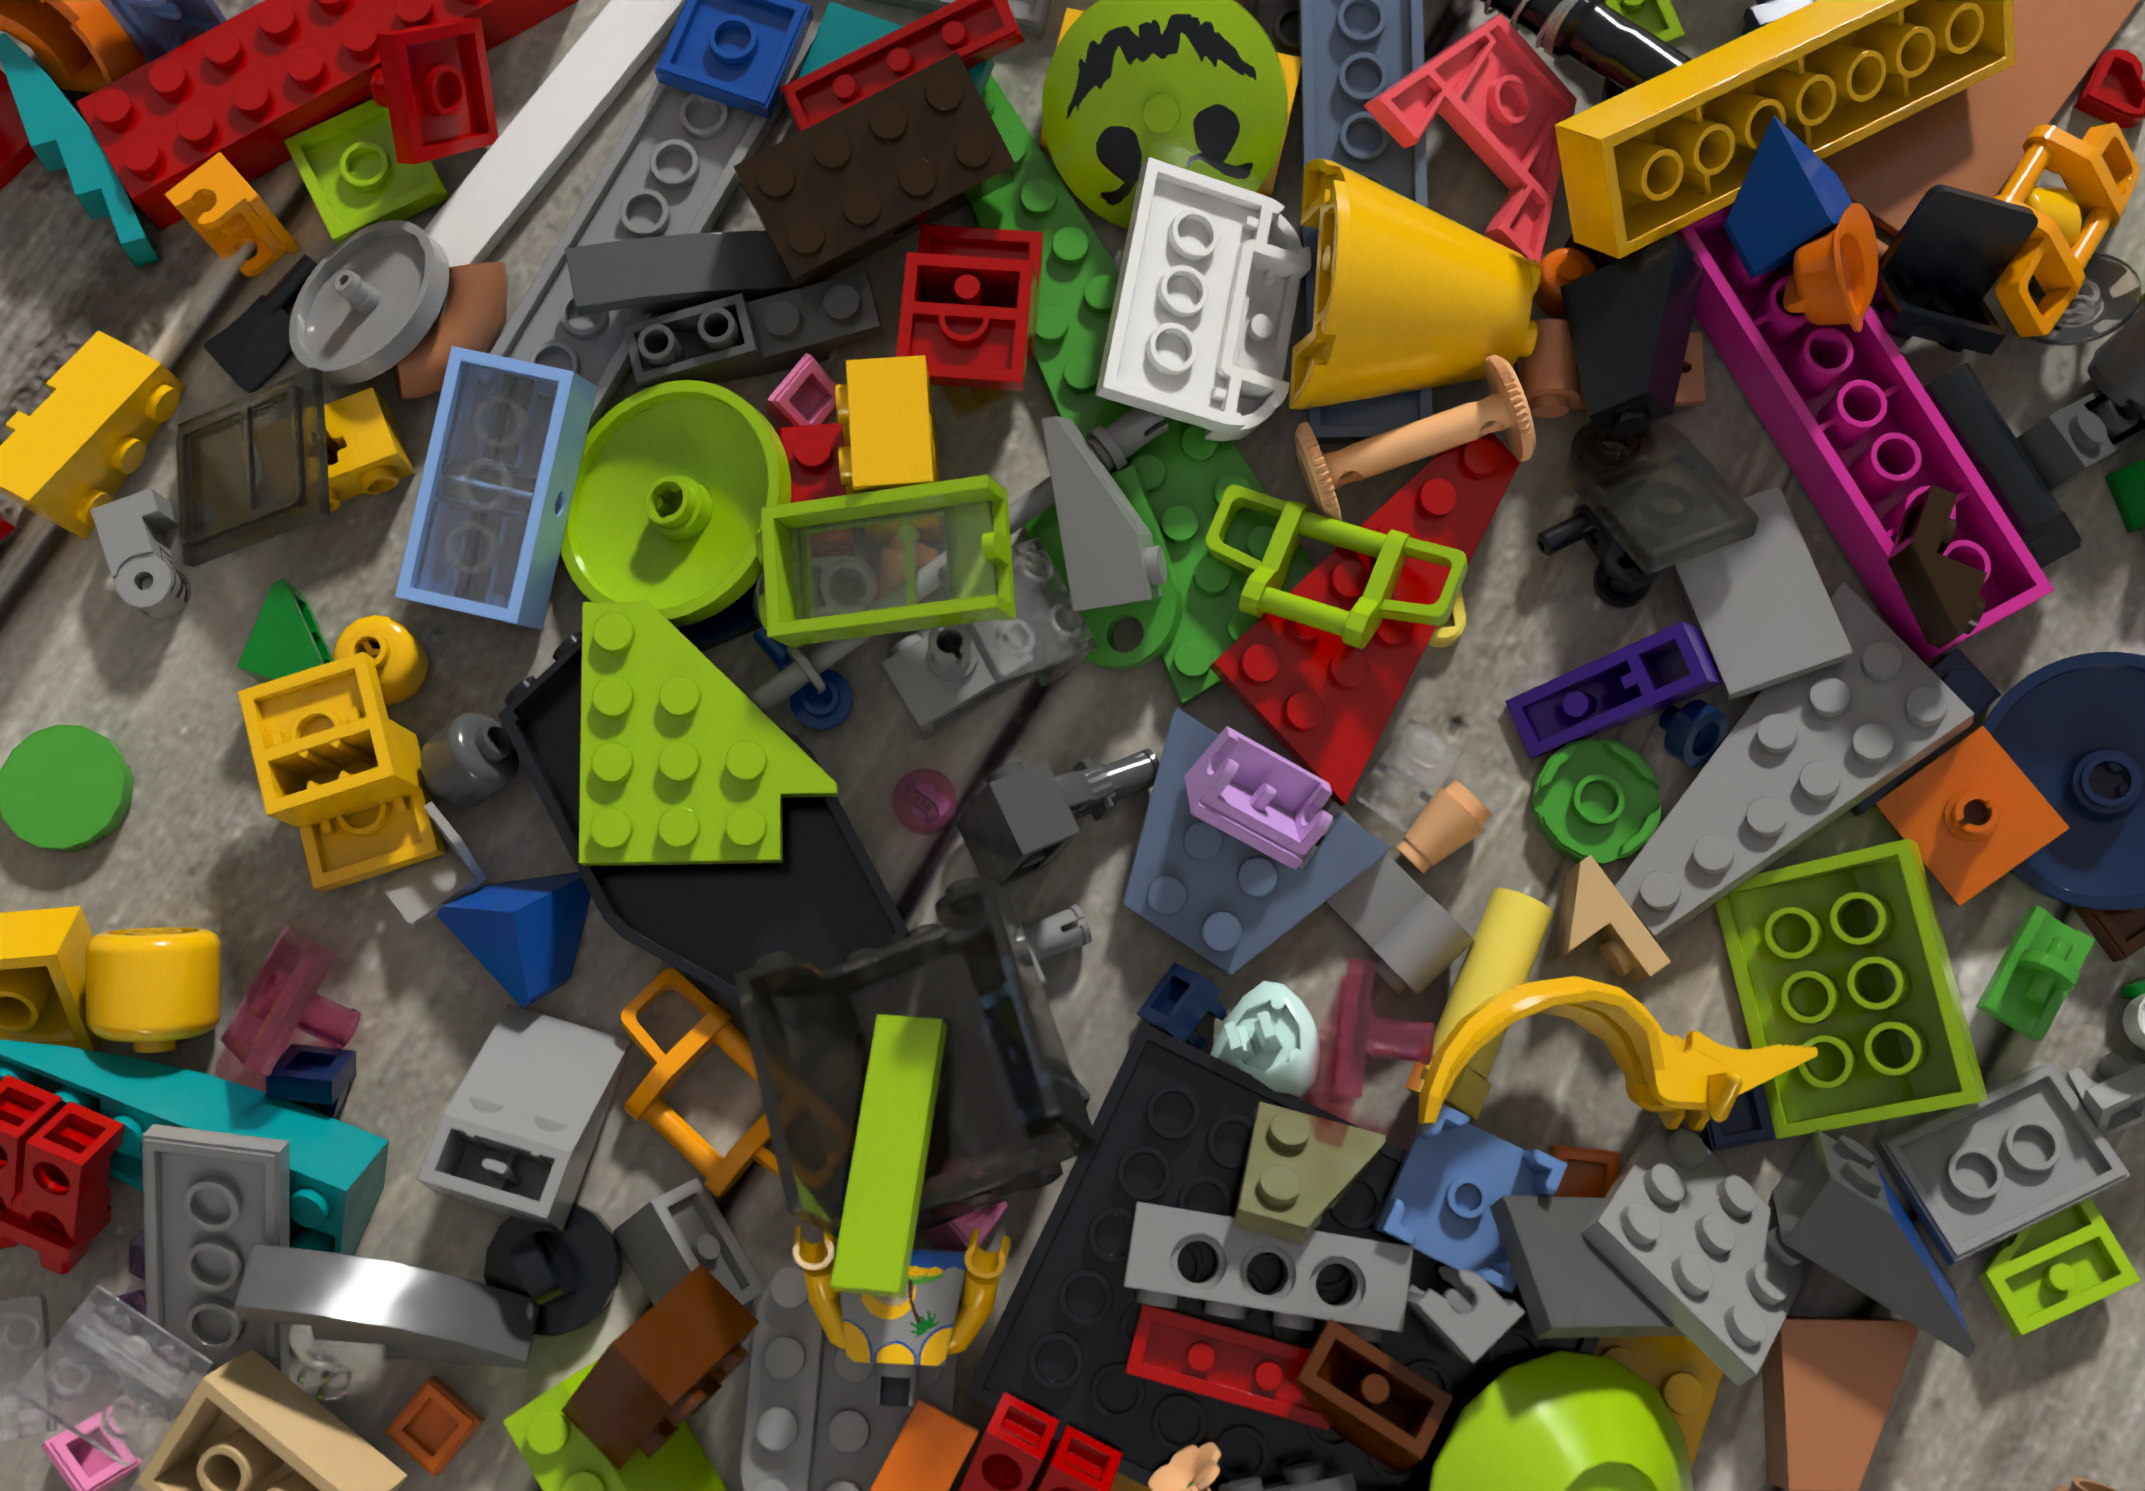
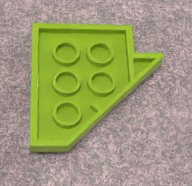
M649 601L582 602L579 864L582 866L783 863V798L838 797L837 783Z

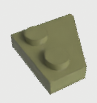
M1259 1102L1254 1117L1233 1226L1301 1244L1320 1224L1323 1213L1329 1208H1334L1351 1189L1353 1181L1368 1165L1373 1166L1379 1160L1386 1142V1135Z

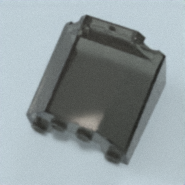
M991 876L985 878H964L946 888L945 895L935 905L937 918L943 925H922L910 930L905 935L904 940L881 949L864 948L854 951L843 959L842 964L822 971L808 959L796 957L793 952L779 951L761 957L756 962V967L734 975L787 1208L792 1215L839 1238L877 1014L943 1019L948 1026L916 1231L930 1229L1052 1184L1064 1174L1060 1162L1076 1156L1086 1155L1098 1145L1094 1129L1012 900Z

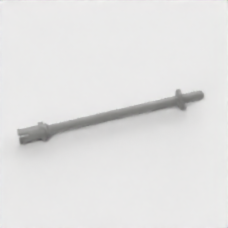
M1133 407L1105 429L1098 425L1088 432L1087 442L1107 471L1115 473L1127 466L1126 458L1159 434L1165 433L1169 430V426L1163 420L1165 419L1164 416ZM1051 475L1008 506L1010 535L1055 503ZM947 551L917 572L919 602L949 581ZM906 581L865 611L907 606ZM872 636L821 642L806 654L799 647L791 648L788 646L786 650L793 663L756 689L750 695V700L764 713H767L808 683L818 694H821L826 690V684L820 674Z

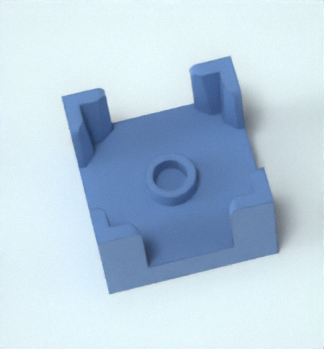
M1442 1104L1436 1123L1419 1124L1372 1230L1400 1244L1414 1247L1413 1250L1457 1271L1463 1269L1475 1272L1494 1290L1512 1293L1517 1282L1490 1206L1504 1195L1553 1196L1568 1164L1540 1150H1524L1468 1123L1470 1120L1469 1116Z

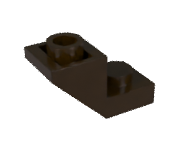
M1932 485L1908 505L1887 562L1927 643L1942 648L1964 633L1970 634L1979 623L1986 605V599L1979 596L1987 573L1942 555L1950 544L1956 530L1957 521L1949 517L1958 494Z

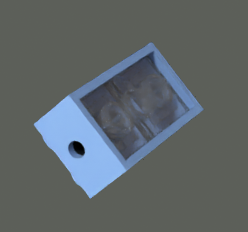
M451 346L395 597L543 630L596 396V385L574 371Z

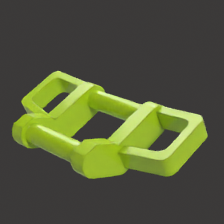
M1230 485L1226 488L1205 539L1206 545L1215 559L1250 575L1240 596L1239 609L1241 612L1261 617L1265 612L1342 636V643L1364 649L1380 627L1383 618L1434 626L1445 624L1451 615L1468 570L1466 554L1461 550L1411 538L1410 534L1393 529L1388 534L1363 528L1312 513L1308 504L1291 499L1285 501L1239 485ZM1240 508H1249L1279 518L1262 561L1224 544L1235 513ZM1302 537L1377 558L1363 596L1360 597L1351 611L1281 591ZM1407 557L1451 569L1441 596L1434 604L1424 605L1391 600Z

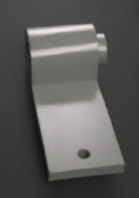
M1336 801L1325 810L1333 815L1330 826L1303 856V863L1299 868H1304L1339 813L1360 826ZM1387 853L1326 901L1381 957L1373 966V969L1399 995L1408 987L1417 995H1420L1475 941Z

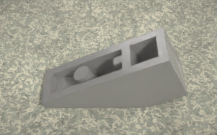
M1057 416L1041 418L1073 612L1162 597L1160 584H1166L1168 578L1167 563L1162 547L1160 545L1154 546L1152 533L1071 418Z

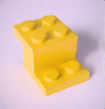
M365 652L357 653L238 691L266 815L299 828L314 890L324 893L446 854L442 835L423 808V806L431 801L433 802L431 792L423 779L420 760L421 752L417 736L388 718L373 657Z

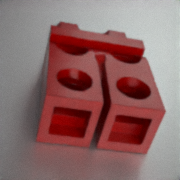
M11 1075L5 1076L0 1081V1249L16 1247L20 1243L39 1252L41 1267L60 1275L67 1274L87 1254L89 1244L93 1238L111 1221L112 1207L109 1206L111 1189L107 1187L110 1157L123 1143L125 1124L72 1101H69L62 1108V1097Z
M1004 1392L959 1491H1034L1029 1486L1044 1459L1059 1420ZM1067 1425L1035 1491H1110L1123 1453Z

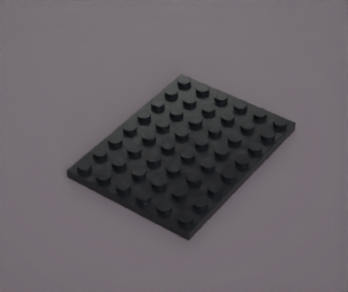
M1142 1022L964 1394L995 1410L1004 1392L1059 1420L1052 1439L1059 1441L1066 1426L1069 1425L1123 1453L1117 1472L1148 1488V1482L1154 1472L1162 1466L1169 1464L1171 1458L1180 1449L1188 1445H1195L1199 1448L1206 1443L1212 1442L1220 1450L1221 1456L1217 1462L1220 1472L1217 1478L1208 1486L1211 1491H1220L1219 1486L1229 1482L1254 1477L1261 1478L1262 1486L1285 1480L1282 1469L1315 1460H1323L1326 1470L1353 1472L1357 1491H1429L1433 1465L1462 1409L1509 1367L1558 1350L1586 1354L1594 1353L1600 1337L1537 1338L1517 1283L1512 1293L1497 1290L1495 1292L1503 1299L1515 1301L1525 1313L1474 1364L1452 1355L1406 1307L1403 1333L1384 1330L1383 1343L1366 1342L1445 1391L1453 1399L1423 1459L1399 1473L1391 1470L1337 1435L1331 1426H1329V1430L1125 1373L1142 1303L1135 1302L1137 1289L1124 1287L1136 1202L1235 1217L1254 1117L1259 1102L1357 1127L1289 1093L1275 1092L1252 1075ZM1386 1141L1379 1160L1373 1166L1368 1165L1353 1181L1351 1189L1334 1208H1329L1323 1213L1320 1224L1313 1231L1403 1245L1372 1229L1407 1150ZM1190 1242L1181 1249L1178 1255V1269L1181 1275L1189 1281L1200 1282L1206 1280L1212 1275L1216 1267L1215 1252L1206 1242ZM1413 1250L1409 1286L1413 1284L1423 1292L1432 1289L1442 1297H1444L1446 1290H1454L1449 1282L1442 1279L1437 1270L1439 1266L1445 1265ZM1263 1252L1256 1255L1248 1264L1247 1280L1256 1292H1271L1283 1280L1284 1268L1282 1262L1271 1252ZM1330 1264L1324 1267L1318 1274L1316 1290L1319 1297L1325 1303H1340L1350 1293L1352 1286L1351 1277L1342 1265ZM1178 1296L1176 1308L1161 1307L1311 1350L1328 1321L1315 1318L1314 1331L1287 1328L1272 1324L1274 1311L1251 1307L1246 1308L1245 1320L1220 1317L1204 1313L1206 1300Z

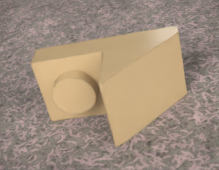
M1589 855L1566 871L1555 959L1570 952L1596 933L1603 942L1599 945V950L1606 963L1619 976L1624 977L1628 975L1633 983L1651 977L1671 962L1592 855Z

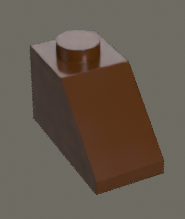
M1332 1319L1326 1322L1294 1381L1337 1435L1396 1473L1423 1459L1453 1399L1445 1391Z

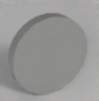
M389 220L372 224L340 242L320 261L309 275L293 306L289 323V341L295 357L322 380L337 385H352L370 380L398 364L425 337L443 306L449 285V264L443 249L420 227L403 220Z

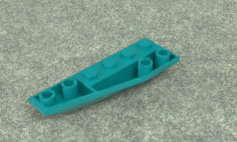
M0 1039V1081L5 1076L11 1075L62 1097V1108L69 1101H72L125 1124L123 1143L110 1157L109 1173L142 1193V1135L153 1124L290 1141V1248L327 1251L354 1256L384 1188L389 1140L291 1101L266 1098V1092L209 1074L135 1057L68 1046Z

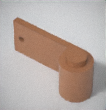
M1535 320L1537 325L1535 348L1528 358H1517L1518 379L1531 409V414L1539 418H1555L1567 414L1569 410H1586L1567 320ZM1703 331L1690 332L1683 366H1687L1690 371L1687 372V370L1682 369L1674 406H1701L1706 402Z

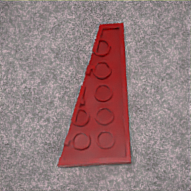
M1488 433L1477 440L1440 452L1360 527L1388 534L1393 529L1410 534L1411 538L1461 550L1466 554L1467 564H1469L1520 462L1494 433ZM1337 547L1289 593L1351 611L1360 597L1363 596L1377 558ZM1407 557L1391 600L1424 605L1434 604L1441 596L1451 569ZM1266 613L1217 658L1209 668L1303 769L1330 784L1332 791L1331 800L1343 806L1350 797L1436 626L1383 618L1380 627L1364 649L1342 643V636Z

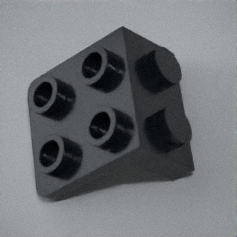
M1943 184L1930 188L1878 262L1877 285L1871 302L1878 312L1879 320L1886 331L1901 339H1911L1914 336L1934 341L1954 352H1961L1967 349L1992 355L2006 335L1983 298L2037 227L2038 218L2034 212L2024 206Z

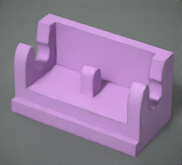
M1228 726L1224 728L1184 775L1191 815L1294 870L1303 863V856L1322 837L1333 819V815L1324 810H1320L1315 814L1324 806L1332 794L1330 784L1327 781Z

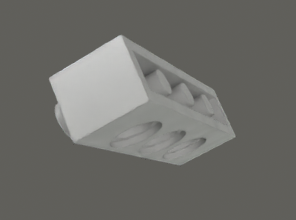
M1136 1202L1124 1277V1287L1137 1289L1135 1302L1176 1308L1178 1296L1206 1300L1205 1314L1245 1320L1247 1307L1274 1311L1273 1325L1306 1331H1314L1315 1318L1323 1320L1332 1319L1336 1322H1342L1344 1328L1363 1340L1383 1343L1384 1330L1403 1333L1414 1247L1319 1231H1312L1300 1244L1233 1226L1234 1217ZM1193 1241L1206 1242L1212 1247L1216 1255L1214 1272L1209 1278L1200 1282L1185 1279L1181 1275L1177 1264L1181 1249ZM1263 1252H1271L1276 1255L1284 1268L1281 1284L1275 1290L1268 1293L1256 1292L1247 1280L1249 1262L1253 1257ZM1330 1264H1340L1346 1268L1352 1282L1349 1295L1337 1304L1325 1303L1319 1297L1316 1290L1318 1274L1324 1267Z

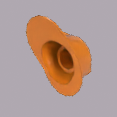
M1851 203L1844 211L1836 229L1796 249L1793 259V274L1789 276L1784 290L1783 306L1787 312L1803 313L1811 324H1850L1854 332H1861L1863 318L1876 289L1879 266L1874 226L1868 211L1862 204Z

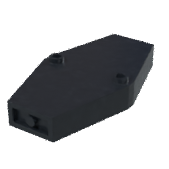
M582 632L572 634L555 650L552 656L555 662L537 679L534 676L525 678L509 692L505 699V703L508 706L498 714V717L603 919L621 938L819 1047L832 1052L924 961L838 798H783V863L582 866L579 864ZM778 726L819 765L813 752L796 735Z

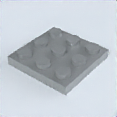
M1660 1118L1652 1123L1581 1233L1738 1387L1758 1374L1813 1264V1261L1782 1242L1777 1214L1755 1194L1753 1188L1744 1179L1734 1174L1713 1154L1695 1132L1687 1129L1682 1123H1680L1677 1130L1667 1129Z

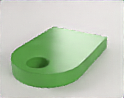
M1135 465L1110 475L1152 533L1154 546L1160 545L1164 551L1168 578L1166 584H1160L1162 597L1073 612L1055 503L1025 525L1058 629L1064 641L1077 655L1088 662L1115 670L1136 668L1149 663L1159 656L1176 635L1182 617L1180 586L1141 471ZM1125 619H1138L1143 628L1141 643L1130 652H1120L1113 640L1115 628Z

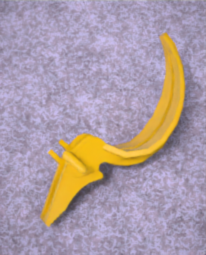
M1578 976L1530 982L1514 986L1486 999L1456 1024L1435 1053L1419 1095L1418 1124L1436 1123L1442 1103L1451 1086L1473 1055L1513 1022L1532 1014L1543 1013L1569 1018L1604 1041L1625 1076L1626 1091L1629 1099L1644 1110L1657 1112L1665 1128L1670 1130H1677L1683 1119L1686 1120L1692 1131H1702L1710 1116L1714 1121H1725L1738 1095L1816 1057L1818 1049L1814 1046H1788L1787 1044H1776L1753 1049H1734L1716 1043L1699 1031L1687 1032L1685 1040H1683L1678 1035H1668L1663 1032L1646 1007L1619 987Z

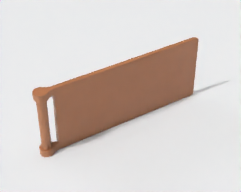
M2013 0L2015 65L1822 159V161L1838 175L1852 203L1862 204L1868 211L1871 221L1894 237L1897 236L1926 192L1933 186L1943 184L1991 198L1996 196L2023 157L2025 152L2022 146L2030 131L2035 126L2050 123L2139 0ZM1876 238L1879 262L1889 246Z

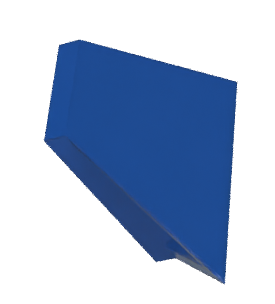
M1773 115L1730 213L1723 224V228L1750 279L1793 262L1796 249L1801 245L1836 229L1844 211L1852 201L1838 175Z
M573 872L488 884L442 906L436 915L522 1008H525L565 985L570 979L591 894L580 873Z

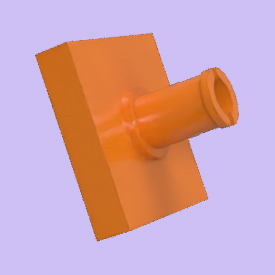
M1983 725L1874 804L1902 840L1908 838L1918 843L1924 867L1956 906H1961L2070 828Z

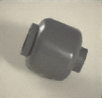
M477 712L463 713L456 717L425 742L420 754L421 770L427 788L439 799L463 808L478 806L513 780L519 767L518 753L503 724L497 722L492 717Z

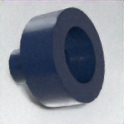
M1693 700L1681 709L1675 706L1666 708L1659 719V726L1666 730L1664 739L1665 750L1670 756L1691 768L1705 765L1727 737L1729 729L1727 715L1703 700Z

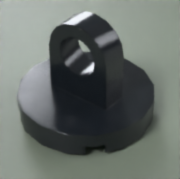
M573 1202L563 1232L514 1217L508 1218L501 1224L487 1249L484 1279L487 1285L533 1298L540 1305L534 1335L559 1336L586 1327L607 1309L615 1294L613 1292L617 1286L618 1276H620L622 1257L614 1232L600 1214Z

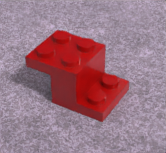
M921 224L918 253H906L896 357L925 355L930 385L1024 391L1027 357L1034 358L1044 250L1043 232Z

